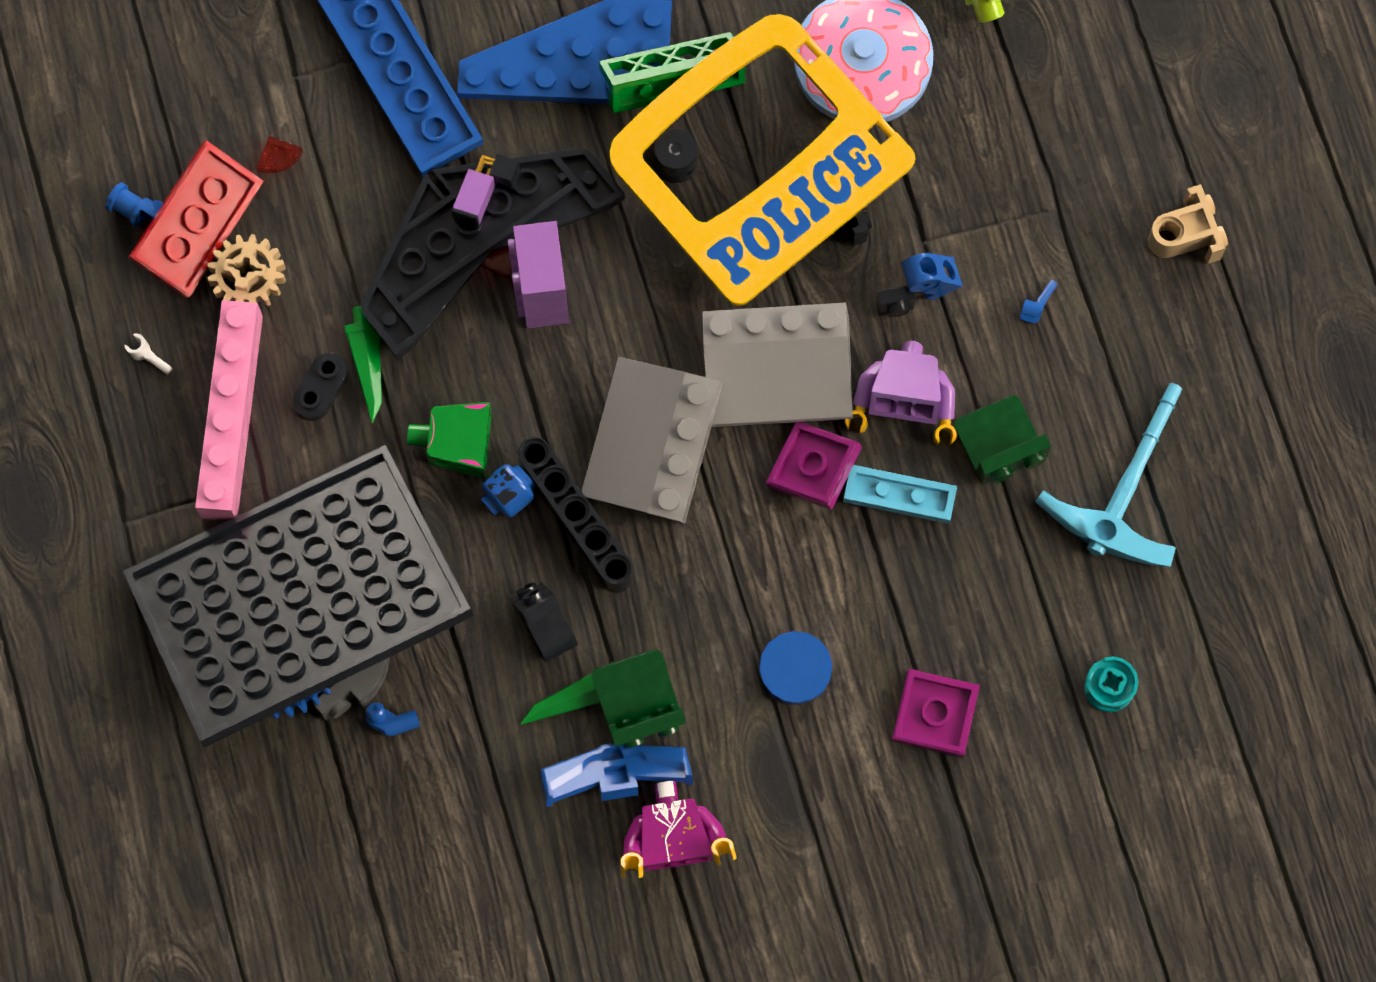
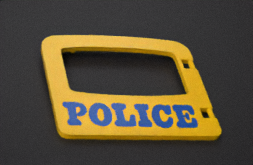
M777 14L766 16L739 33L662 92L613 139L610 148V161L614 171L727 301L733 305L741 306L751 301L908 173L914 165L915 153L903 138L890 127L878 110L826 52H823L800 23L792 17ZM803 45H806L817 57L811 64H808L797 52ZM773 48H780L787 53L836 108L838 116L808 147L760 187L708 222H700L693 217L644 161L643 153L670 125L710 91L756 58ZM876 124L889 138L881 145L868 131Z

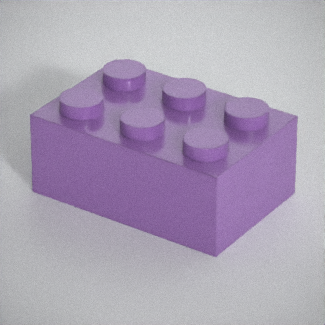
M557 221L513 226L515 239H508L518 318H526L527 328L569 323Z

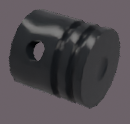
M671 129L662 133L655 144V167L662 179L670 183H682L690 179L695 173L697 167V147L694 138L688 132L680 129Z

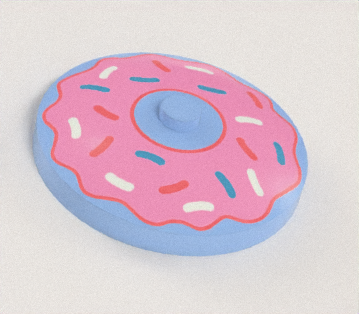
M826 0L818 5L802 23L801 26L809 33L813 41L823 52H826L878 110L886 122L907 112L925 92L933 66L931 38L920 17L900 0ZM806 45L797 50L808 64L817 59ZM794 62L796 79L803 94L820 112L835 119L838 116L836 108Z

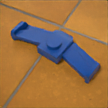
M614 743L600 745L599 748L540 770L546 807L552 806L556 801L596 786L599 787L601 800L605 801L637 796V780L685 782L686 785L693 784V776L685 747L637 745L631 748H623V745L615 746Z

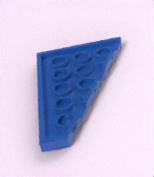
M604 0L459 61L458 98L609 104V86L599 70V61L669 46L672 0ZM658 62L647 63L646 65L656 67L661 66L663 64ZM624 69L613 71L615 76L630 72Z

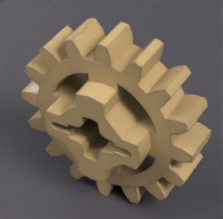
M251 234L248 242H244L241 235H236V244L231 245L227 240L223 241L225 251L214 250L213 255L217 262L208 263L209 271L213 273V275L208 277L210 286H216L213 289L216 298L224 296L223 300L250 303L262 301L267 306L271 305L268 296L270 294L280 296L281 292L276 284H284L286 282L284 274L280 273L286 267L283 260H278L281 256L277 248L270 250V243L266 238L260 244H257L254 234ZM258 255L262 256L269 263L270 268H267L266 264H259ZM247 269H252L253 272H248L246 277L241 276V274H246ZM224 278H226L228 282L235 283V291L230 289L225 284Z

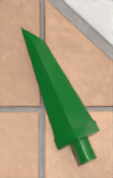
M357 306L352 309L354 324L345 325L344 332L348 339L370 420L373 423L382 405L380 338L364 319L361 306Z
M592 673L534 704L520 725L599 704L600 700L592 679Z

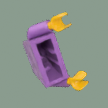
M907 341L903 343L901 351H886L883 361H876L861 374L853 399V404H855L853 418L860 417L863 420L860 433H863L867 428L868 422L864 413L866 408H869L868 414L930 424H936L937 419H940V426L933 433L934 443L936 445L939 444L940 430L949 432L950 445L955 441L957 436L956 430L951 426V419H954L955 389L945 372L938 369L937 358L931 355H924L923 346L919 342ZM845 419L848 430L852 419Z

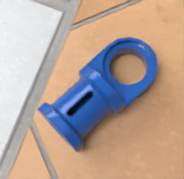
M120 182L110 192L105 203V209L110 212L117 211L128 218L132 226L138 227L145 219L152 221L163 202L157 199L154 201L148 198L142 199L129 191L128 185Z

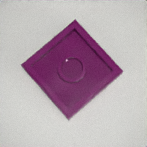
M795 422L766 484L769 488L832 510L862 446L857 441L802 422Z
M908 669L892 741L964 758L980 685Z

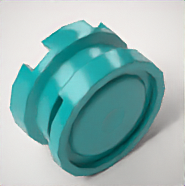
M1114 656L1105 657L1094 663L1089 670L1084 683L1085 696L1090 704L1100 711L1108 713L1120 711L1128 706L1137 692L1139 683L1137 673L1126 660Z

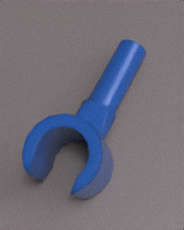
M1050 280L1038 297L1037 302L1026 299L1020 319L1037 323L1040 320L1044 305L1058 285L1057 282Z

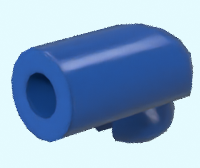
M375 702L367 706L365 711L366 721L369 726L385 736L392 737L421 727L415 709L396 716L386 710L383 704Z

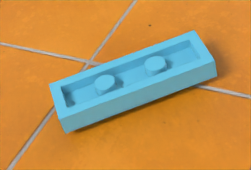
M853 465L848 475L843 502L950 524L957 486Z

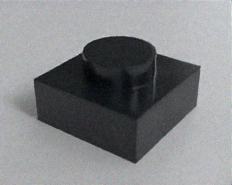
M908 286L878 291L876 305L879 316L888 314L889 317H900L908 314L909 310L914 309L915 292H910Z

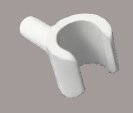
M133 334L135 339L141 343V346L136 350H132L127 345H124L130 356L135 360L145 359L168 375L173 368L150 350L149 344L142 335Z

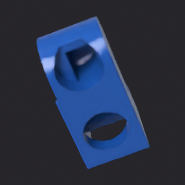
M921 253L909 257L901 263L909 291H923L927 299L936 300L963 286L954 257ZM944 267H946L949 277L945 273Z

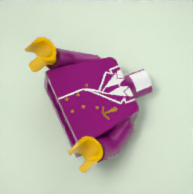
M675 781L661 782L654 785L657 804L647 805L642 808V815L633 819L624 839L621 877L625 878V872L628 869L638 870V878H642L643 872L713 861V857L715 864L721 865L719 857L722 854H730L732 859L736 860V853L733 842L727 838L723 826L706 807L697 806L694 799L679 800Z

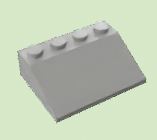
M846 303L703 311V346L706 378L721 381L723 384L711 427L853 419L850 327Z
M618 357L582 488V493L585 497L685 524L723 384L721 381Z

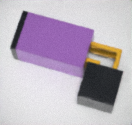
M497 154L495 159L482 155L476 171L471 169L467 171L452 208L453 220L478 228L495 185L513 189L520 172L519 161ZM484 164L492 166L491 169H488L487 174L481 173Z

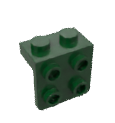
M1011 395L956 419L954 423V429L982 486L990 482L994 484L1003 482L1012 477L1014 472L1025 467L1027 470L1038 467L1046 461L1051 449V444L1046 434L1037 435L1020 398L1016 395Z
M651 649L597 667L592 671V679L615 746L623 745V748L635 747L644 742L643 737L658 733L659 737L668 736L680 730L679 725L686 724L660 650Z

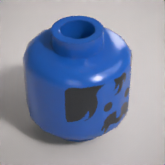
M504 464L482 482V489L486 495L481 500L494 516L501 512L505 517L511 518L534 499L532 489L536 486L518 464L514 468L509 464Z

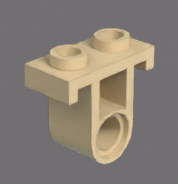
M1201 184L1188 188L1183 199L1184 208L1162 214L1154 221L1148 237V246L1152 253L1162 258H1171L1208 246L1209 249L1205 256L1207 264L1221 260L1228 241L1223 227H1217L1213 216L1215 214L1214 202L1209 194L1205 195ZM1170 231L1176 239L1173 241L1164 240L1159 232Z

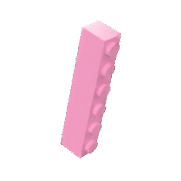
M222 300L195 505L201 519L228 521L238 516L263 319L258 303Z

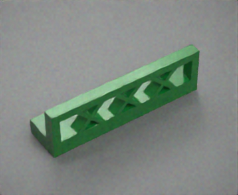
M727 32L599 61V70L609 86V107L612 112L618 113L648 106L686 72L714 52L712 49L721 47L734 38L732 33ZM689 54L696 56V58L683 59L680 56ZM651 62L662 63L663 65L652 67L646 64ZM745 66L712 91L745 84ZM620 69L630 71L629 73L616 76L613 71Z

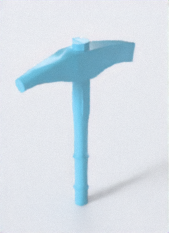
M1169 383L1162 399L1159 400L1160 403L1146 432L1143 433V438L1137 451L1120 479L1105 511L1083 509L1066 504L1044 490L1035 501L1081 541L1089 544L1087 549L1091 554L1104 556L1105 553L1134 562L1152 566L1171 567L1176 547L1160 544L1142 537L1121 519L1137 488L1143 469L1156 443L1159 442L1158 438L1172 410L1175 409V403L1182 391L1179 385Z

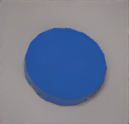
M792 631L778 635L767 644L761 655L759 673L763 685L772 697L785 704L801 705L812 701L824 693L831 679L832 661L829 651L819 639L809 633Z

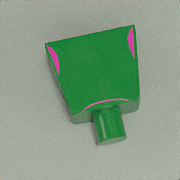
M481 402L432 407L430 425L409 424L407 444L426 446L428 463L432 466L485 478L492 417L490 403Z

